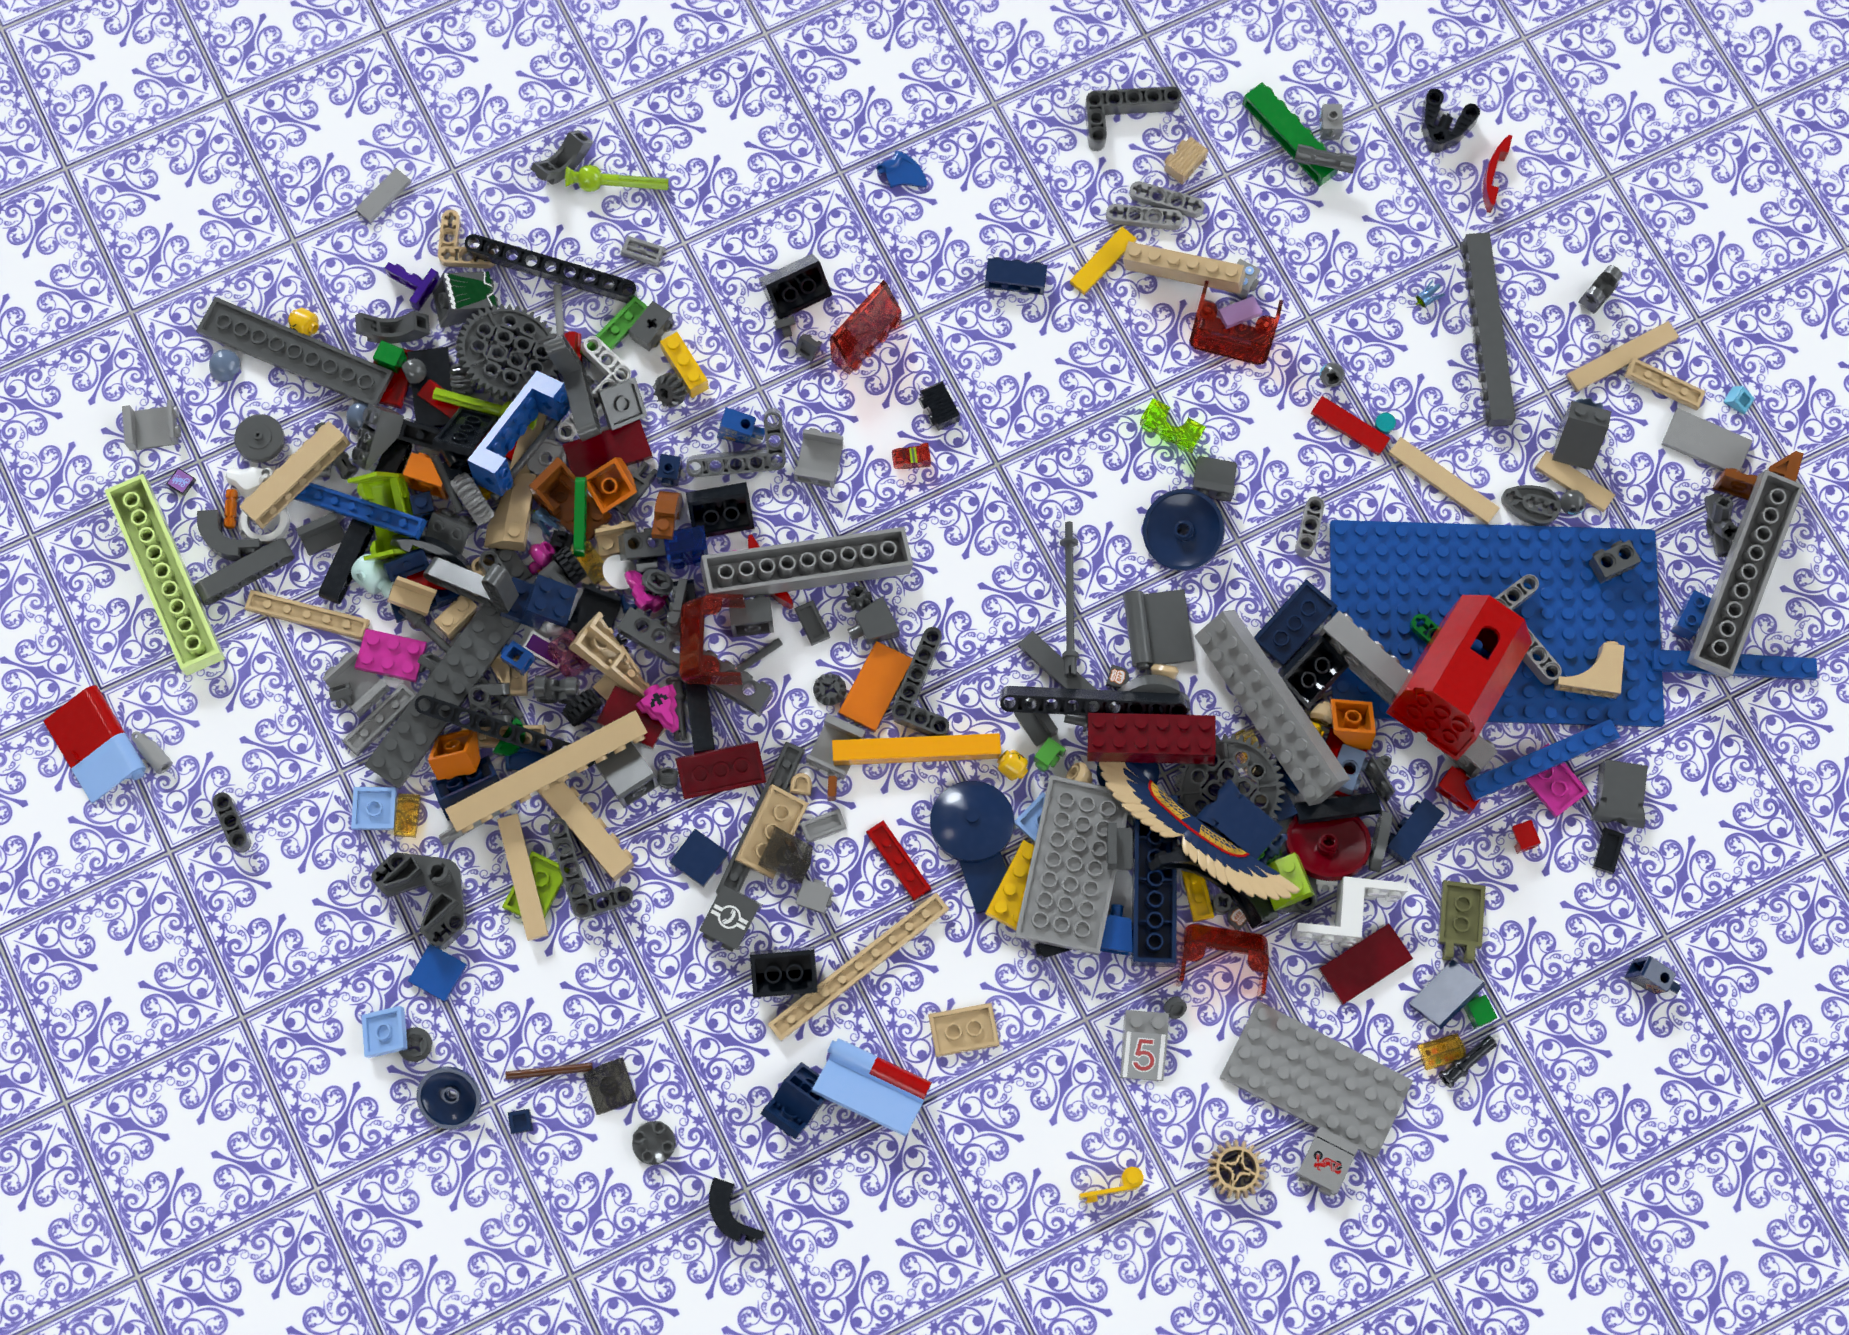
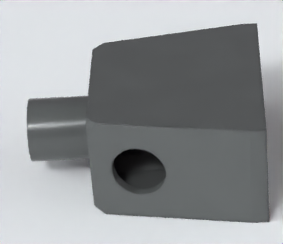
M883 596L856 613L855 621L857 625L847 629L852 641L863 636L867 645L900 636V630Z

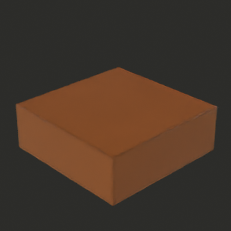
M828 776L827 798L828 801H835L837 777Z

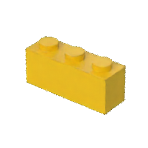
M678 332L660 341L661 351L675 373H677L678 378H683L682 383L687 386L685 389L690 397L694 398L708 390L709 385L706 376Z

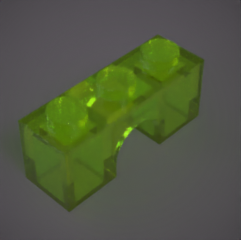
M1152 398L1141 417L1139 425L1149 433L1154 432L1159 435L1163 441L1174 443L1181 451L1193 453L1204 435L1206 427L1189 417L1182 426L1175 427L1170 425L1167 417L1171 407Z

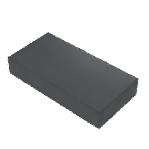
M813 600L794 608L811 646L830 638V634Z

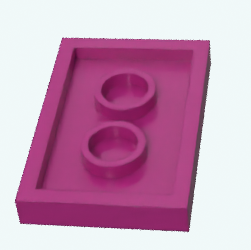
M366 629L354 667L356 670L416 683L419 667L421 666L417 661L420 655L425 654L427 642Z
M1566 763L1524 780L1555 818L1589 793Z

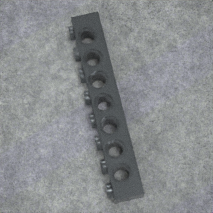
M630 607L617 626L619 634L755 715L761 716L773 697L772 690H770L771 687L762 681L758 683L753 680L754 677L748 672L736 670L734 664L727 660L721 661L717 658L718 655L711 650L704 651L699 648L700 645L694 640L690 639L688 641L682 638L683 635L679 631L674 635L669 634L662 621L656 618L654 620L647 617V613L640 608L635 610ZM642 625L649 627L645 632H639L638 628ZM658 636L666 637V640L662 643L655 641ZM676 646L684 648L681 653L673 652ZM695 656L701 658V661L697 664L691 662V659ZM711 667L719 668L716 674H710L708 670ZM734 677L737 679V682L729 685L726 683V680ZM747 688L755 690L752 695L744 694V690Z

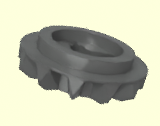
M649 569L641 577V585L646 587V591H651L653 596L655 594H658L660 597L663 595L668 596L673 590V580L662 570Z
M833 673L822 674L814 683L813 693L821 704L833 706L844 699L846 684L839 675ZM834 683L833 689L835 692L830 691L825 695L826 688L824 685L830 686Z
M418 1027L407 1029L408 1049L399 1051L400 1055L405 1060L411 1062H419L426 1059L432 1051L433 1042L430 1034ZM410 1038H412V1040H415L416 1042L419 1040L421 1041V1043H419V1047L421 1050L420 1052L415 1048L412 1050L410 1049V1047L412 1046Z

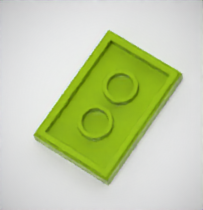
M531 851L529 859L545 918L564 882L557 862ZM564 867V871L568 874L570 869ZM513 885L502 908L521 917Z

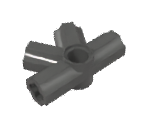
M1712 494L1704 498L1708 517L1706 528L1708 534L1712 536L1715 555L1726 557L1738 529L1731 520L1733 502L1732 499L1726 498L1723 494Z

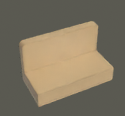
M397 576L387 602L427 616L437 590Z

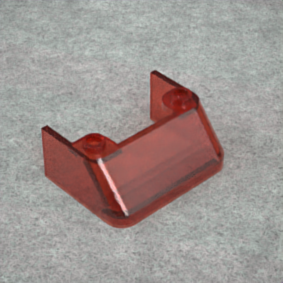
M1205 281L1190 336L1191 346L1197 350L1255 365L1264 364L1270 353L1283 300L1279 299L1275 317L1263 315L1257 319L1255 327L1238 324L1226 329L1221 318L1216 317L1218 312L1217 305L1205 299L1209 281Z
M708 594L688 601L683 605L681 612L679 674L683 682L687 684L743 685L741 672H720L718 659L712 655H703L704 615H716L722 607L745 608L743 594Z
M1190 924L1185 928L1182 938L1177 987H1181L1184 982L1186 961H1200L1204 957L1205 949L1207 948L1248 955L1247 964L1249 968L1255 972H1260L1257 999H1262L1266 992L1269 968V946L1265 936L1257 933L1199 924Z

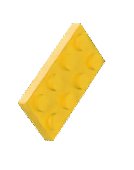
M1025 840L1021 842L985 912L989 917L1015 931L1034 850V845Z

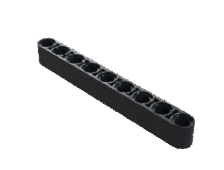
M477 234L467 236L464 242L469 256L624 303H628L635 296L637 297L635 283L625 278ZM473 243L479 244L476 249L470 248V245ZM491 249L499 250L498 253L494 255L489 254V251ZM512 254H516L518 256L515 260L508 259V257ZM530 260L537 261L534 266L527 265ZM549 266L556 267V269L552 272H548L546 270ZM567 272H575L573 277L565 276ZM588 277L595 279L592 283L585 282V279ZM606 283L614 284L610 289L604 288ZM627 288L633 290V292L629 295L623 293V291Z
M397 438L382 454L374 472L402 473L411 454L413 443ZM355 519L351 520L320 587V598L336 604L342 602L352 581V566L359 557L364 555L374 534L375 527L373 525Z
M694 579L687 580V595L679 632L683 635L682 638L688 641L690 639L694 640L700 645L699 648L702 649ZM678 581L673 582L674 586L678 585ZM698 656L691 659V662L694 664L701 661V658ZM684 672L693 752L696 754L715 750L707 685Z
M1006 686L1000 692V706L1007 712L1088 716V713L1187 715L1188 712L1185 697L1176 693ZM1007 697H1012V698H1014V699L1008 701V700H1006L1005 698H1007ZM1028 698H1033V699H1035V700L1029 702V701H1027L1026 699H1028ZM1049 699H1054V700H1056V701L1050 703V702H1048L1047 700H1049ZM1076 700L1077 702L1071 704L1068 701ZM1097 701L1098 703L1092 705L1089 702ZM1112 702L1119 703L1118 705H1111ZM1133 703H1139V704H1140L1139 706H1135V707H1134V706H1131ZM1154 704H1160V705H1161V706L1156 707V708H1155V707H1152ZM1176 705H1181V706H1182V707L1177 708V709H1176V708H1173V707L1176 706Z
M427 695L419 696L415 701V709L421 714L547 756L560 750L563 746L571 744ZM422 699H428L431 703L430 708L426 711H422L419 708V702ZM444 705L449 706L451 709V714L446 718L441 717L439 714V709ZM463 712H468L471 715L470 723L462 724L459 717ZM483 719L491 721L492 726L488 731L481 730L479 726ZM505 725L512 729L511 736L507 738L500 735V729ZM524 732L532 735V741L527 745L522 744L520 741V736ZM543 739H549L552 742V748L549 751H543L540 748V742ZM592 761L590 764H587V766L591 767L592 765H594L595 761Z

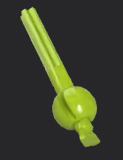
M585 165L579 169V172H576L566 166L565 187L578 183L579 187L587 192H594L601 185L668 190V178L601 173V170L594 165Z
M436 387L432 398L501 417L514 401L510 400L500 405ZM538 416L534 421H532L529 424V427L533 431L536 426Z

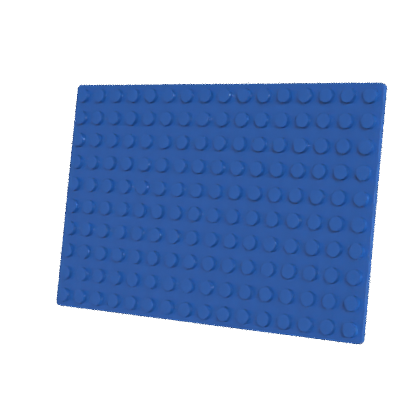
M1332 520L1330 522V600L1338 606L1331 614V619L1338 611L1348 614L1357 627L1365 629L1369 637L1374 642L1378 641L1382 644L1384 651L1389 655L1395 656L1400 661V665L1405 669L1412 671L1427 646L1410 628V622L1415 615L1424 614L1439 626L1443 618L1462 595H1490L1495 598L1528 574L1537 577L1539 581L1538 589L1529 599L1513 611L1525 619L1528 629L1560 665L1562 677L1575 676L1590 669L1597 659L1599 648L1607 641L1618 642V645L1625 646L1621 694L1616 699L1554 690V684L1545 685L1540 682L1522 660L1487 722L1598 725L1611 719L1614 726L1662 727L1665 724L1662 672L1652 671L1651 656L1652 650H1661L1656 533L1653 529ZM1630 540L1641 559L1639 565L1600 584L1589 564V561L1593 558L1592 554L1600 549L1606 551L1611 548L1612 544L1618 541L1626 542ZM1619 553L1622 559H1627L1624 553ZM1601 561L1604 567H1609L1607 562ZM1523 583L1526 589H1532L1530 584ZM1508 595L1509 600L1516 601L1513 595ZM1421 620L1417 622L1416 626L1418 628L1423 627L1424 622ZM1429 627L1424 634L1427 635L1429 630H1431L1432 628ZM1475 639L1470 649L1488 660L1491 653L1482 648L1483 644L1480 640ZM1532 654L1534 660L1541 661L1540 656ZM1349 668L1332 684V699L1372 702L1374 719L1396 720L1386 713L1390 705ZM1546 670V674L1549 677H1554V673L1551 670Z

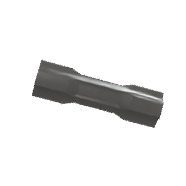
M1298 144L1294 162L1334 168L1341 172L1353 174L1357 156L1319 150L1311 146Z

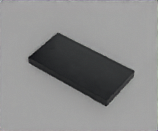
M448 346L407 352L408 359H419L425 364L427 373L423 381L411 384L415 419L418 422L434 427H444L450 418L417 396V394L429 379L443 389L452 392Z
M460 407L433 439L432 447L471 456L497 423L499 417Z

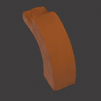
M659 491L654 509L652 538L673 540L675 522L680 520L683 504L681 493Z

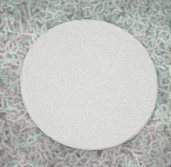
M620 555L608 557L603 564L605 580L616 589L624 590L630 588L624 574L629 570L637 571L634 563L631 560L621 561Z

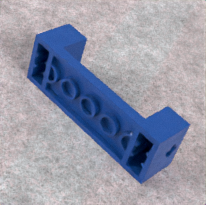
M539 371L534 373L467 460L475 484L499 496H503L512 487L514 481L505 456L514 448L519 437L525 434L527 427L537 418L539 412L557 421H560L563 416L567 415L570 410V404L563 382Z

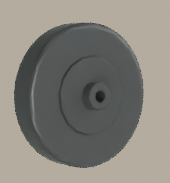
M256 414L247 417L238 425L234 435V442L237 450L245 459L255 463H263L274 459L282 451L285 443V434L275 418L265 414Z

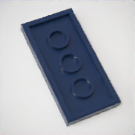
M1306 579L1254 636V639L1267 655L1281 667H1284L1338 606Z

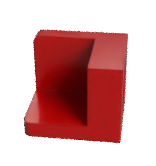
M1532 820L1512 827L1517 840V844L1514 846L1517 854L1536 848L1541 844Z

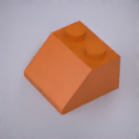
M411 452L403 472L408 487L422 493L430 491L432 496L448 500L449 496L430 456L420 452L418 454Z
M615 457L585 476L587 477V489L602 514H605L638 493L633 476L622 458Z
M1331 699L1333 733L1348 746L1356 749L1371 750L1376 735L1372 702Z
M467 729L440 735L437 738L428 758V762L437 780L452 779L455 776L464 774L470 775L477 771L481 760L477 732Z

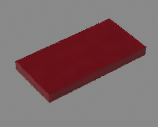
M640 419L614 430L602 431V434L584 442L581 439L562 444L571 472L575 477H585L615 457L622 458L626 466L653 458Z
M758 741L675 758L684 800L766 783Z
M1388 923L1318 970L1341 1004L1344 1005L1414 958Z

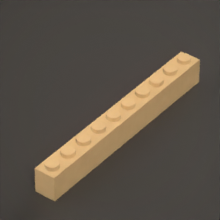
M635 710L446 808L445 811L457 832L461 830L462 833H465L474 828L473 823L479 820L484 823L494 818L492 814L500 810L502 814L513 808L512 803L519 800L521 804L532 798L531 793L538 790L540 794L550 789V783L557 780L559 784L569 779V773L576 770L578 774L588 769L587 764L592 761L598 764L607 759L606 754L612 751L617 754L625 750V744L631 741L636 744L644 740V734L647 731Z

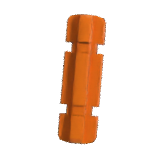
M227 489L225 495L227 500H225L224 527L234 529L236 527V520L234 518L237 516L236 500L238 499V492L235 489Z

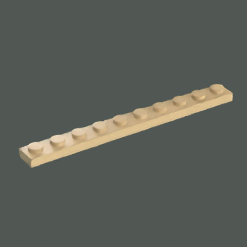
M937 893L933 894L817 985L818 993H806L769 1022L768 1026L782 1042L948 912L949 907Z

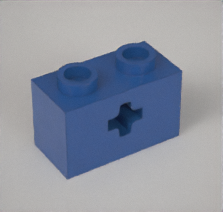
M1693 590L1687 597L1671 632L1689 641L1697 633L1711 598Z

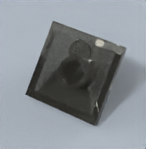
M775 827L758 866L793 884H800L803 882L811 865L813 846Z
M623 1057L601 1064L583 1074L597 1116L638 1102Z

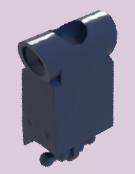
M1230 778L1218 790L1216 801L1205 805L1195 817L1255 859H1258L1264 852L1265 855L1259 861L1265 865L1269 859H1273L1275 855L1278 856L1280 854L1282 844L1288 839L1287 834L1283 833L1278 840L1273 841L1282 831L1283 827L1242 795Z

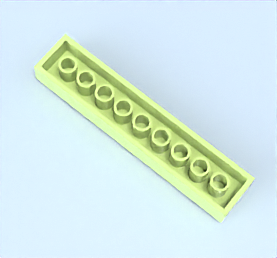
M141 474L104 490L182 672L188 676L224 660V654L150 482L144 474Z

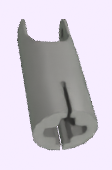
M138 731L132 733L131 739L136 744L139 753L157 774L166 772L172 766L173 762L155 741L150 740L145 734H141Z

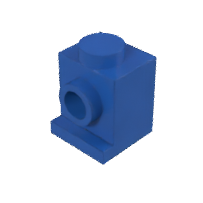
M513 640L510 644H506L503 647L500 656L504 663L523 676L536 660L533 653ZM515 656H520L517 662L514 661Z

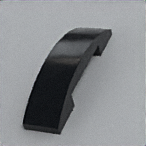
M395 534L392 537L390 543L392 546L410 552L412 545L450 559L451 563L468 570L471 569V564L461 553L440 540L421 535L419 540L401 534Z

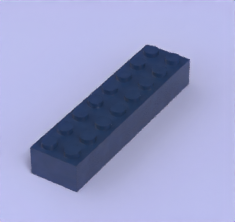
M1168 795L1178 804V795ZM1133 817V950L1131 966L1174 967L1176 965L1177 870L1163 869L1151 871L1148 863L1155 859V854L1162 851L1170 853L1172 849L1176 848L1177 837H1161L1159 833L1150 830L1151 826L1143 825L1140 823L1141 819Z

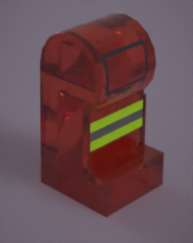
M928 443L908 448H897L891 452L895 469L931 467Z

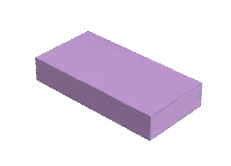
M1254 296L1223 307L1217 313L1226 329L1259 317L1263 312Z

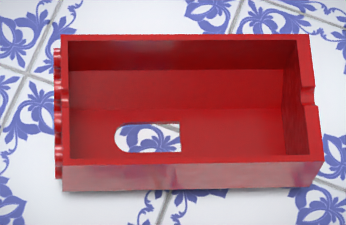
M1462 595L1443 618L1386 713L1415 733H1424L1427 736L1428 742L1458 761L1479 736L1532 644L1525 619L1490 595ZM1475 639L1480 640L1483 644L1482 648L1491 653L1488 660L1470 649Z

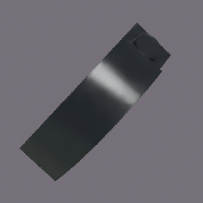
M714 1177L709 1191V1209L719 1230L729 1239L739 1244L742 1235L746 1236L745 1240L755 1244L758 1243V1240L763 1242L766 1235L764 1231L739 1223L731 1213L730 1204L736 1185Z

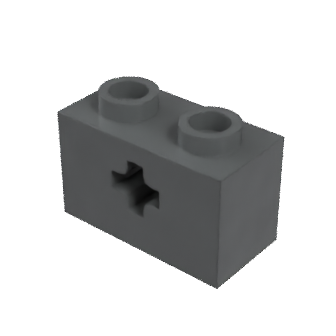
M652 301L629 329L630 339L650 352L653 347L659 345L662 335L665 332H669L673 327L672 313Z

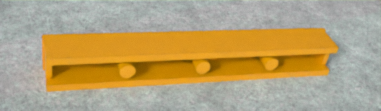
M1000 733L832 740L834 766L999 759L1001 742Z

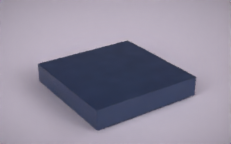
M694 829L670 860V864L704 888L727 858L729 852L697 829Z

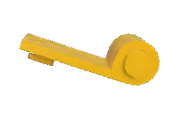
M1129 1167L1121 1174L1120 1187L1080 1193L1078 1195L1079 1200L1087 1199L1085 1204L1098 1202V1197L1137 1190L1143 1183L1144 1175L1139 1168Z

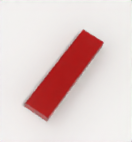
M1321 396L1310 413L1377 456H1380L1391 439L1324 396Z
M884 820L866 831L870 840L913 901L931 890L927 881Z

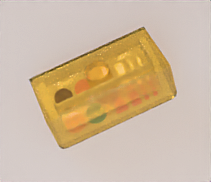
M1458 1033L1417 1045L1425 1070L1450 1064L1453 1060H1460L1466 1055V1049Z

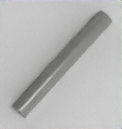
M556 284L553 286L556 334L559 336L564 335L561 285Z

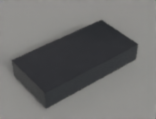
M1608 828L1603 829L1592 868L1614 874L1625 834Z

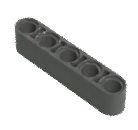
M277 539L200 580L194 587L203 604L210 605L288 564L295 558V555L286 539Z

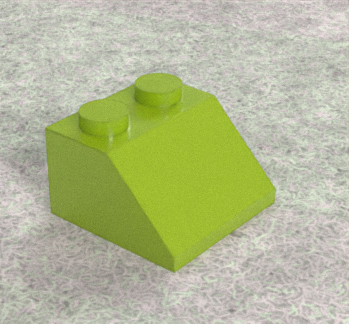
M1295 852L1268 865L1300 889L1299 893H1290L1292 895L1291 898L1285 899L1280 897L1279 900L1270 898L1275 911L1315 895L1301 860Z

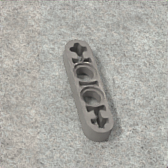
M1136 181L1130 186L1129 195L1134 201L1157 208L1178 210L1182 215L1192 218H1198L1204 212L1205 204L1200 198L1142 181ZM1138 188L1141 189L1140 194H1136ZM1147 190L1150 191L1148 198L1146 197ZM1160 193L1163 199L1156 201L1152 198V195ZM1178 198L1182 204L1174 206L1171 204V200ZM1185 201L1188 202L1186 209L1184 208ZM1194 205H1198L1196 211L1193 210Z
M1112 204L1106 211L1107 221L1116 225L1177 230L1182 226L1183 222L1182 213L1172 209ZM1113 211H1117V217H1113ZM1124 211H1126L1125 219H1123ZM1132 212H1137L1140 215V218L1138 220H1132L1129 217V214ZM1151 214H1157L1160 220L1157 222L1150 221L1149 216ZM1163 215L1166 216L1165 223L1162 222L1164 217ZM1172 217H1176V223H1172Z

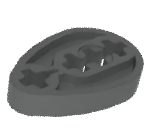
M1520 485L1506 489L1501 496L1502 504L1510 513L1534 526L1550 525L1555 521L1561 510L1559 497L1554 491L1546 487ZM1509 494L1513 495L1514 500L1512 502L1509 501ZM1529 500H1532V501H1533V502H1532V503H1533V507H1532V508L1528 507L1529 504H1528L1527 502H1528ZM1542 503L1543 510L1539 511L1538 506L1535 505ZM1552 506V514L1548 513L1549 510L1545 508Z
M1381 810L1378 815L1369 858L1368 870L1380 872L1392 825L1391 812Z

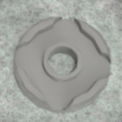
M546 439L526 464L530 472L538 477L557 457L566 464V454L557 441ZM548 454L551 456L552 461L544 463L540 457Z

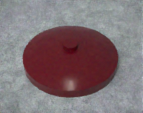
M1295 816L1290 822L1286 833L1288 839L1285 841L1288 855L1295 852L1301 860L1306 875L1318 880L1340 881L1344 876L1352 877L1365 866L1369 858L1371 837L1366 825L1359 817L1298 824L1297 816Z

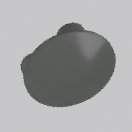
M650 1121L641 1125L632 1137L634 1154L640 1161L649 1165L661 1164L668 1160L673 1154L676 1145L673 1131L662 1121Z

